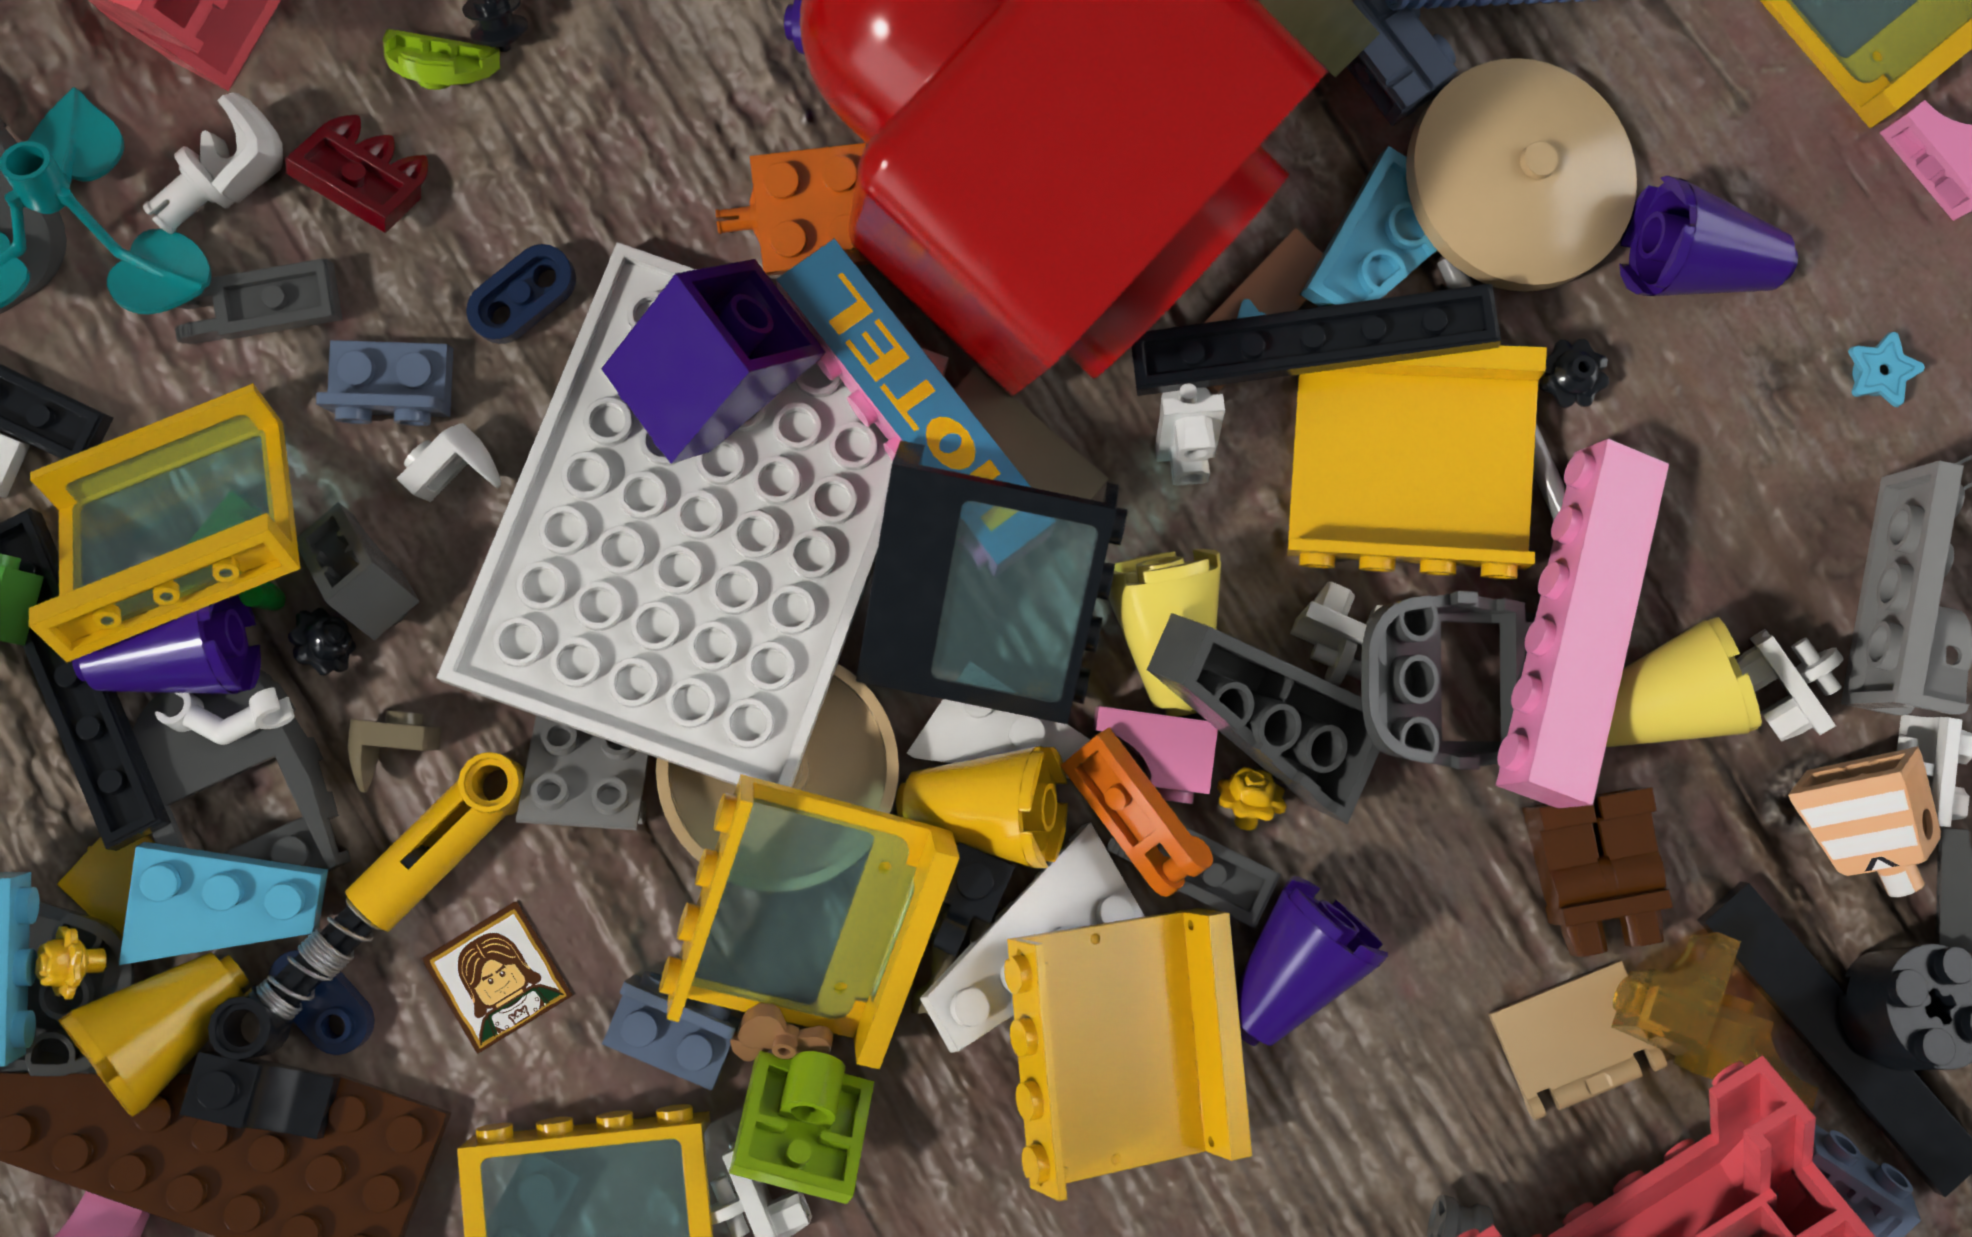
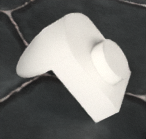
M463 423L447 428L432 442L427 440L414 448L405 459L404 466L407 468L396 478L413 495L429 502L467 464L497 489L501 486L499 473L488 450L481 440Z

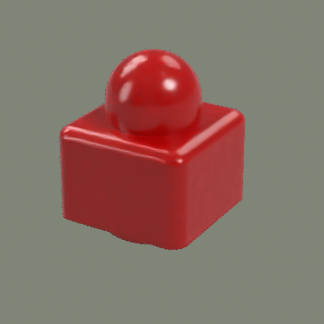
M801 0L800 7L801 41L811 76L829 107L867 144L859 162L848 230L852 245L1011 397L1051 368L1065 353L1091 378L1095 379L1120 358L1192 286L1247 227L1288 178L1289 173L1260 144L1328 72L1258 0Z

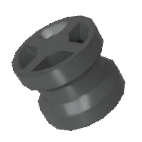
M1441 1194L1435 1200L1430 1213L1427 1237H1457L1471 1229H1478L1481 1233L1494 1224L1492 1209L1489 1206L1478 1203L1471 1207L1461 1206L1454 1197Z

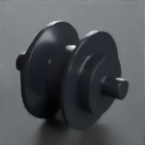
M468 0L462 8L463 14L468 19L479 22L471 29L470 35L472 40L478 44L499 47L501 52L509 51L511 49L510 44L515 42L528 28V22L525 17L512 13L519 7L521 0Z

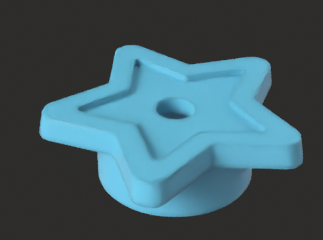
M1896 332L1887 333L1876 347L1853 346L1848 351L1854 362L1852 375L1855 383L1852 388V395L1855 397L1865 395L1882 396L1893 407H1899L1904 403L1906 381L1923 372L1925 368L1922 362L1904 355L1899 335ZM1881 365L1888 367L1889 372L1887 375H1883L1880 372Z

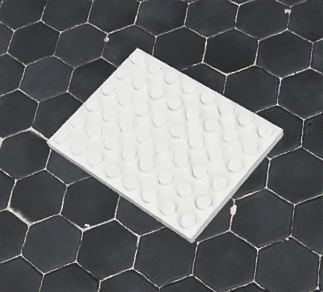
M617 242L436 678L452 686L737 786L740 774L792 788L876 561L893 462L883 446L888 439L875 423L867 427L857 417L847 400V397L852 393L839 377L830 380L815 363L711 452L671 464L662 451L656 447L651 436L629 406L620 398L617 390L601 368L675 273L696 269ZM921 348L944 376L949 357Z

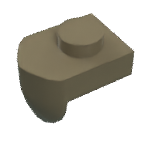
M387 710L385 721L350 719L348 755L359 791L367 792L376 770L380 747L419 751L439 750L442 727L422 725L424 715L422 713Z

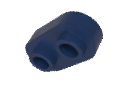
M538 244L525 249L473 291L466 308L467 318L471 327L484 339L492 343L506 344L517 340L570 297L576 284L575 269L565 254L554 246ZM547 270L555 271V282L549 287H540L538 284L539 276ZM500 307H509V319L505 323L495 324L493 321L494 312Z
M298 949L289 951L277 958L272 964L268 976L276 977L290 963L287 960V956L295 958L299 954ZM341 971L331 981H322L315 988L314 998L312 1000H303L301 1002L302 1010L293 1018L294 1023L319 1050L331 1055L346 1054L362 1046L370 1038L375 1024L371 1005ZM333 1014L340 1016L344 1020L345 1030L342 1035L335 1034L330 1028L329 1021Z

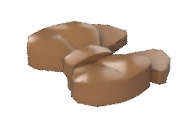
M759 1003L745 1012L740 1023L739 1032H735L730 1043L733 1053L743 1061H752L756 1058L759 1051L768 1052L771 1049L772 1053L778 1058L792 1059L797 1053L804 1051H817L830 1055L834 1033L825 1026H814L799 1030L798 1027L786 1023L781 1010L774 1004Z

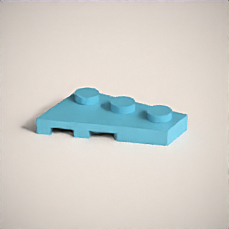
M1390 146L1378 156L1301 291V296L1318 307L1381 299L1437 251L1424 234L1410 202L1406 181L1407 157Z
M143 842L135 848L119 965L311 934L320 926L328 869Z

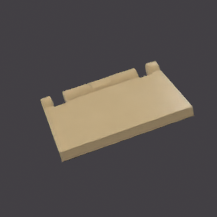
M1620 960L1488 1013L1523 1095L1526 1108L1534 1121L1546 1116L1543 1103L1537 1095L1540 1091L1549 1089L1551 1099L1560 1111L1641 1078L1643 1076L1642 1070L1633 1053L1644 1049L1645 1057L1654 1071L1667 1067L1666 1058L1657 1044L1628 974Z

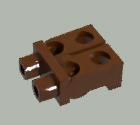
M1653 787L1628 788L1595 794L1593 805L1558 809L1547 804H1539L1522 808L1542 892L1547 903L1545 908L1548 923L1561 926L1562 935L1570 955L1585 957L1608 952L1602 920L1614 918L1620 919L1625 946L1637 947L1664 942L1661 910L1673 908L1670 890L1666 889L1665 869L1658 851L1652 812L1657 811Z

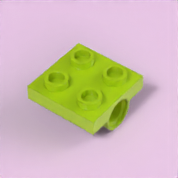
M759 1051L754 1060L728 1174L848 1204L854 1195L874 1081L845 1074L844 1063L827 1053L804 1051L797 1053L792 1059H781L774 1054Z

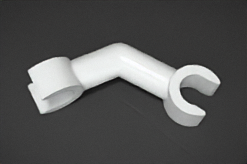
M274 687L255 693L249 700V707L225 719L204 709L201 699L192 693H175L184 700L183 709L176 716L168 717L161 712H155L160 722L175 731L186 732L192 730L220 745L230 744L259 728L275 729L291 722L295 717L289 697L278 701Z

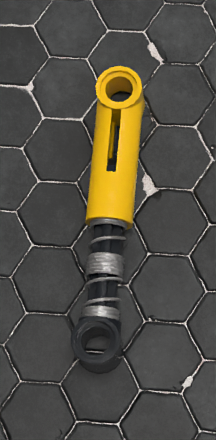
M492 752L477 754L468 760L460 771L459 779L345 890L348 897L346 898L348 906L334 919L327 917L330 923L323 930L316 928L315 932H312L305 939V942H301V945H298L299 954L295 958L287 956V960L290 963L276 977L267 976L268 979H264L260 986L254 985L243 996L228 999L216 1008L208 1026L209 1040L216 1052L225 1058L241 1060L270 1055L280 1049L289 1037L291 1024L294 1022L293 1018L302 1010L301 1002L303 1000H312L315 988L322 981H331L336 974L340 973L343 967L354 959V949L362 941L373 940L374 929L389 932L505 816L517 812L525 768L502 754ZM502 769L507 775V788L502 796L489 801L483 791L484 780L493 771ZM249 1011L257 1016L260 1023L259 1034L252 1043L245 1040L241 1032L242 1019Z

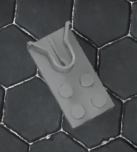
M1939 460L1881 477L1841 699L1842 705L1896 716L1908 715L1915 707L1946 714H1963L1967 711L1969 704H1966L1968 671L1972 664L1971 625L1967 616L1962 611L1939 606L1944 577L1949 573L1954 561V548L1950 541L1954 518L1961 511L1965 498V490L1961 484L1964 465ZM1948 646L1954 647L1958 653V659L1952 665L1946 663V647Z

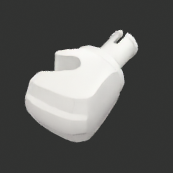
M232 92L222 95L217 100L226 111L234 127L237 144L235 154L232 157L229 156L225 140L206 130L202 131L200 156L188 147L183 146L174 156L179 164L181 174L150 201H146L143 204V209L148 215L151 216L153 213L156 215L152 220L165 232L173 234L177 230L176 228L207 201L217 203L223 208H229L235 202L240 203L250 193L281 170L283 165V143L262 112L244 96Z

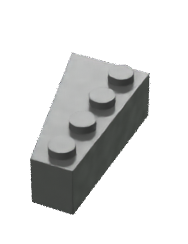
M1171 613L1147 670L1306 805L1348 825L1380 752L1372 743L1367 733L1362 710V697L1210 626Z

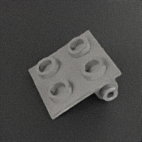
M536 715L516 822L637 830L638 824H644L646 820L647 803L642 800L649 755Z

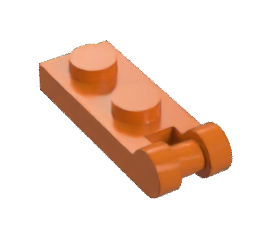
M1110 727L1097 734L1060 765L1149 886L1157 894L1165 897L1172 895L1183 887L1186 876L1196 877L1213 864L1212 852L1208 845L1199 837L1191 836ZM1161 843L1170 857L1164 856L1156 845Z

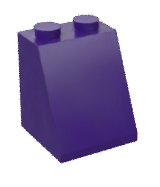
M756 259L675 273L601 370L615 387L620 398L629 406L649 433L656 447L662 451L672 464L711 452L819 361L826 352Z

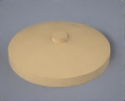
M1521 58L1501 59L1477 65L1463 72L1448 83L1424 109L1412 132L1407 151L1406 181L1413 211L1424 234L1438 252L1454 267L1482 283L1492 284L1496 288L1524 292L1540 291L1570 282L1597 265L1613 250L1624 234L1632 216L1637 190V172L1631 143L1618 116L1604 98L1588 83L1576 75L1546 62Z
M837 664L792 788L891 814L896 797L899 774L898 749L892 726L882 705L873 692L864 683L857 682L856 676L851 671ZM657 758V789L664 815L679 842L700 862L705 848L715 850L721 833L714 830L715 816L723 793L734 795L736 786ZM753 801L754 803L728 880L736 884L761 890L782 891L812 886L834 877L854 864L871 847L874 836L871 832Z

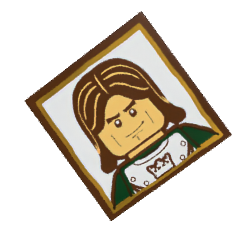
M517 900L421 958L477 1054L573 996Z

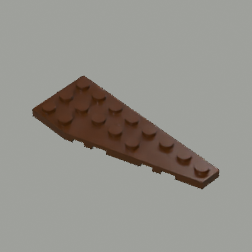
M0 1072V1161L215 1237H404L452 1112L343 1074H329L341 1077L334 1103L329 1110V1121L324 1138L312 1139L262 1129H240L179 1115L192 1073H178L145 1110L131 1117L97 1073H71L66 1076H30L29 1073Z

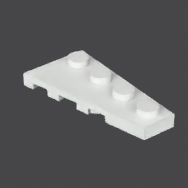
M1091 822L1082 825L1070 837V842L1060 851L1056 861L1047 862L1048 868L1040 869L1034 876L1035 879L995 917L996 921L977 941L972 942L920 997L950 1053L959 1052L1014 1016L1012 992L1007 986L1004 975L1005 960L1009 959L1007 939L1144 917L1142 910Z

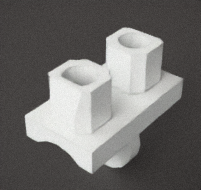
M1190 383L1182 385L1180 391L1162 394L1155 444L1157 462L1170 461L1173 485L1204 484L1208 482L1210 476L1208 459L1215 458L1225 413L1223 394L1211 395L1206 387L1196 388L1195 385Z
M1327 582L1315 599L1296 618L1290 634L1315 645L1310 659L1328 666L1324 680L1339 686L1346 674L1361 681V654L1365 629L1372 614L1382 606L1376 605L1372 609L1366 624L1348 617L1355 598L1352 591L1334 582Z
M1766 629L1749 638L1754 647L1744 652L1736 660L1742 675L1749 674L1754 692L1778 679L1789 694L1761 711V714L1778 738L1784 741L1803 734L1811 728L1819 735H1822L1836 726L1807 684L1815 681L1825 696L1832 695L1842 688L1831 672L1843 661V656L1839 650L1833 647L1818 653L1809 639L1803 638L1791 646L1802 662L1795 668L1776 639Z
M1903 715L1900 719L1897 751L1919 747L1939 825L1951 827L1952 820H1960L1968 816L1970 796L1964 788L1955 787L1958 764H1967L1972 759V733L1962 730L1961 719Z
M736 1140L729 1143L730 1149L722 1155L728 1172ZM729 1174L737 1192L735 1194L727 1175L710 1182L718 1201L711 1205L712 1225L726 1221L732 1237H743L750 1232L742 1214L743 1212L747 1216L755 1237H791L809 1225L812 1219L807 1201L801 1192L792 1191L772 1200L768 1187L763 1182Z

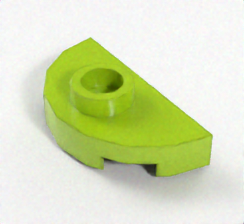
M386 29L383 37L384 59L389 68L404 78L417 81L421 87L426 89L440 90L451 85L473 83L490 77L500 69V50L495 49V47L394 29Z

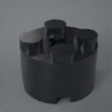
M1926 944L1871 951L1860 956L1850 965L1845 977L1851 978L1847 994L1840 995L1839 1014L1848 1039L1860 1054L1868 1060H1876L1887 1066L1888 1069L1896 1071L1952 1070L1972 1063V956L1970 953L1959 947Z

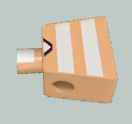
M1918 746L1814 768L1804 773L1788 796L1839 873L1851 876L1877 871L1890 897L1907 896L1924 887L1925 882L1916 864L1928 860L1941 838V829L1923 757Z

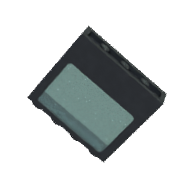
M901 440L891 465L856 681L1068 724L1072 703L1084 704L1087 693L1090 669L1081 667L1084 651L1095 653L1099 641L1102 617L1093 616L1096 598L1108 600L1112 585L1115 564L1105 562L1108 545L1120 546L1125 529L1128 509L1117 507L1119 485L1107 482L1103 502L924 466L922 465L925 445Z

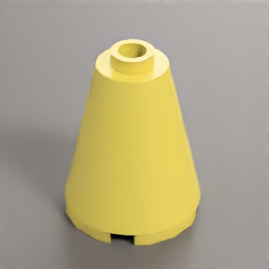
M1193 550L1194 561L1184 562L1183 557L1176 556L1174 551L1115 563L1108 597L1152 706L1165 708L1167 716H1187L1197 712L1147 670V667L1171 613L1216 629L1221 573L1220 553L1216 550Z
M1719 617L1701 621L1623 668L1606 747L1748 734L1750 731L1759 729L1758 727L1761 726L1762 720L1753 685L1748 673L1742 675L1738 662L1734 657L1740 654L1726 625Z

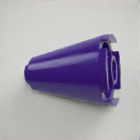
M1668 175L1660 178L1664 183L1659 187L1648 185L1640 193L1634 204L1628 226L1621 238L1620 246L1630 248L1629 265L1619 263L1621 278L1628 290L1643 296L1772 291L1779 288L1793 275L1798 263V252L1790 234L1682 178Z
M239 594L72 660V665L77 677L83 682L86 681L96 691L238 694L255 688L260 676L261 650L260 644L248 645L245 627L255 626L256 622L251 607L244 605L240 601Z
M1292 876L1284 886L1236 984L1241 1039L1252 1046H1257L1259 1042L1273 1046L1378 968L1388 957V952L1379 950L1383 945L1379 938L1357 916L1337 900L1333 904L1325 900H1320L1319 902L1314 897L1321 888L1298 876Z

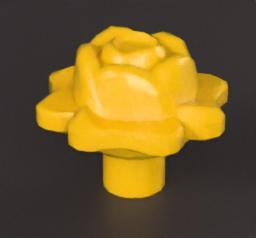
M1243 767L1237 773H1233L1230 779L1218 781L1217 789L1221 794L1218 803L1224 808L1233 810L1234 815H1236L1234 823L1242 830H1254L1257 828L1259 819L1269 821L1273 819L1274 813L1282 814L1286 811L1287 804L1283 800L1284 788L1277 785L1272 775L1265 770L1255 771L1250 767Z
M58 927L56 939L49 940L39 946L34 974L40 980L42 986H52L55 996H63L65 1000H70L74 998L77 987L86 973L104 972L107 963L106 952L103 948L86 949L85 945L78 939L76 928Z

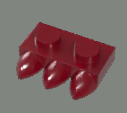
M345 115L329 120L285 158L286 174L380 231L387 233L421 200V186L426 180L428 173L427 156H408L390 165L389 163L395 151V142L392 135L374 136L356 144L361 133L360 116Z

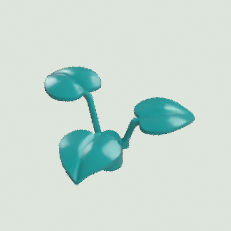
M75 87L65 94L45 115L28 141L12 145L0 158V170L13 188L12 191L4 196L11 211L13 242L11 243L8 237L0 232V309L21 295L30 281L29 270L18 259L27 249L23 215L24 207L42 214H52L60 211L66 205L116 258L122 260L110 270L107 277L108 290L113 300L122 308L133 313L149 315L171 310L196 298L210 285L212 273L204 253L191 239L178 232L169 234L163 229H149L136 237L130 251L122 248L71 192L70 184L72 179L89 182L103 177L119 163L125 148L123 136L115 123L96 108Z

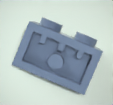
M330 340L327 392H316V405L334 413L335 421L342 423L371 424L372 415L394 416V423L428 426L431 423V417H450L454 349L448 344Z
M645 971L642 977L634 974L625 980L620 990V994H622L621 1000L602 1045L712 1091L716 1086L731 1050L730 1040L734 1037L735 1032L739 1031L742 1019L730 1015L733 1009L687 998L679 1022L667 1020L668 994L659 993L662 975Z
M1815 1124L1812 1162L1875 1237L1906 1236L1921 1221L1912 1196L1913 1187L1908 1179L1893 1166L1882 1163L1879 1166L1862 1155L1857 1146L1842 1133L1836 1130H1831L1828 1133Z

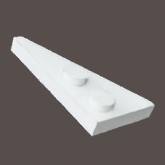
M971 659L956 679L958 681L1020 693ZM943 699L907 754L916 759L957 763L1043 746L1055 747L1061 755L1063 762H1065L1088 743L1090 739L1068 724Z

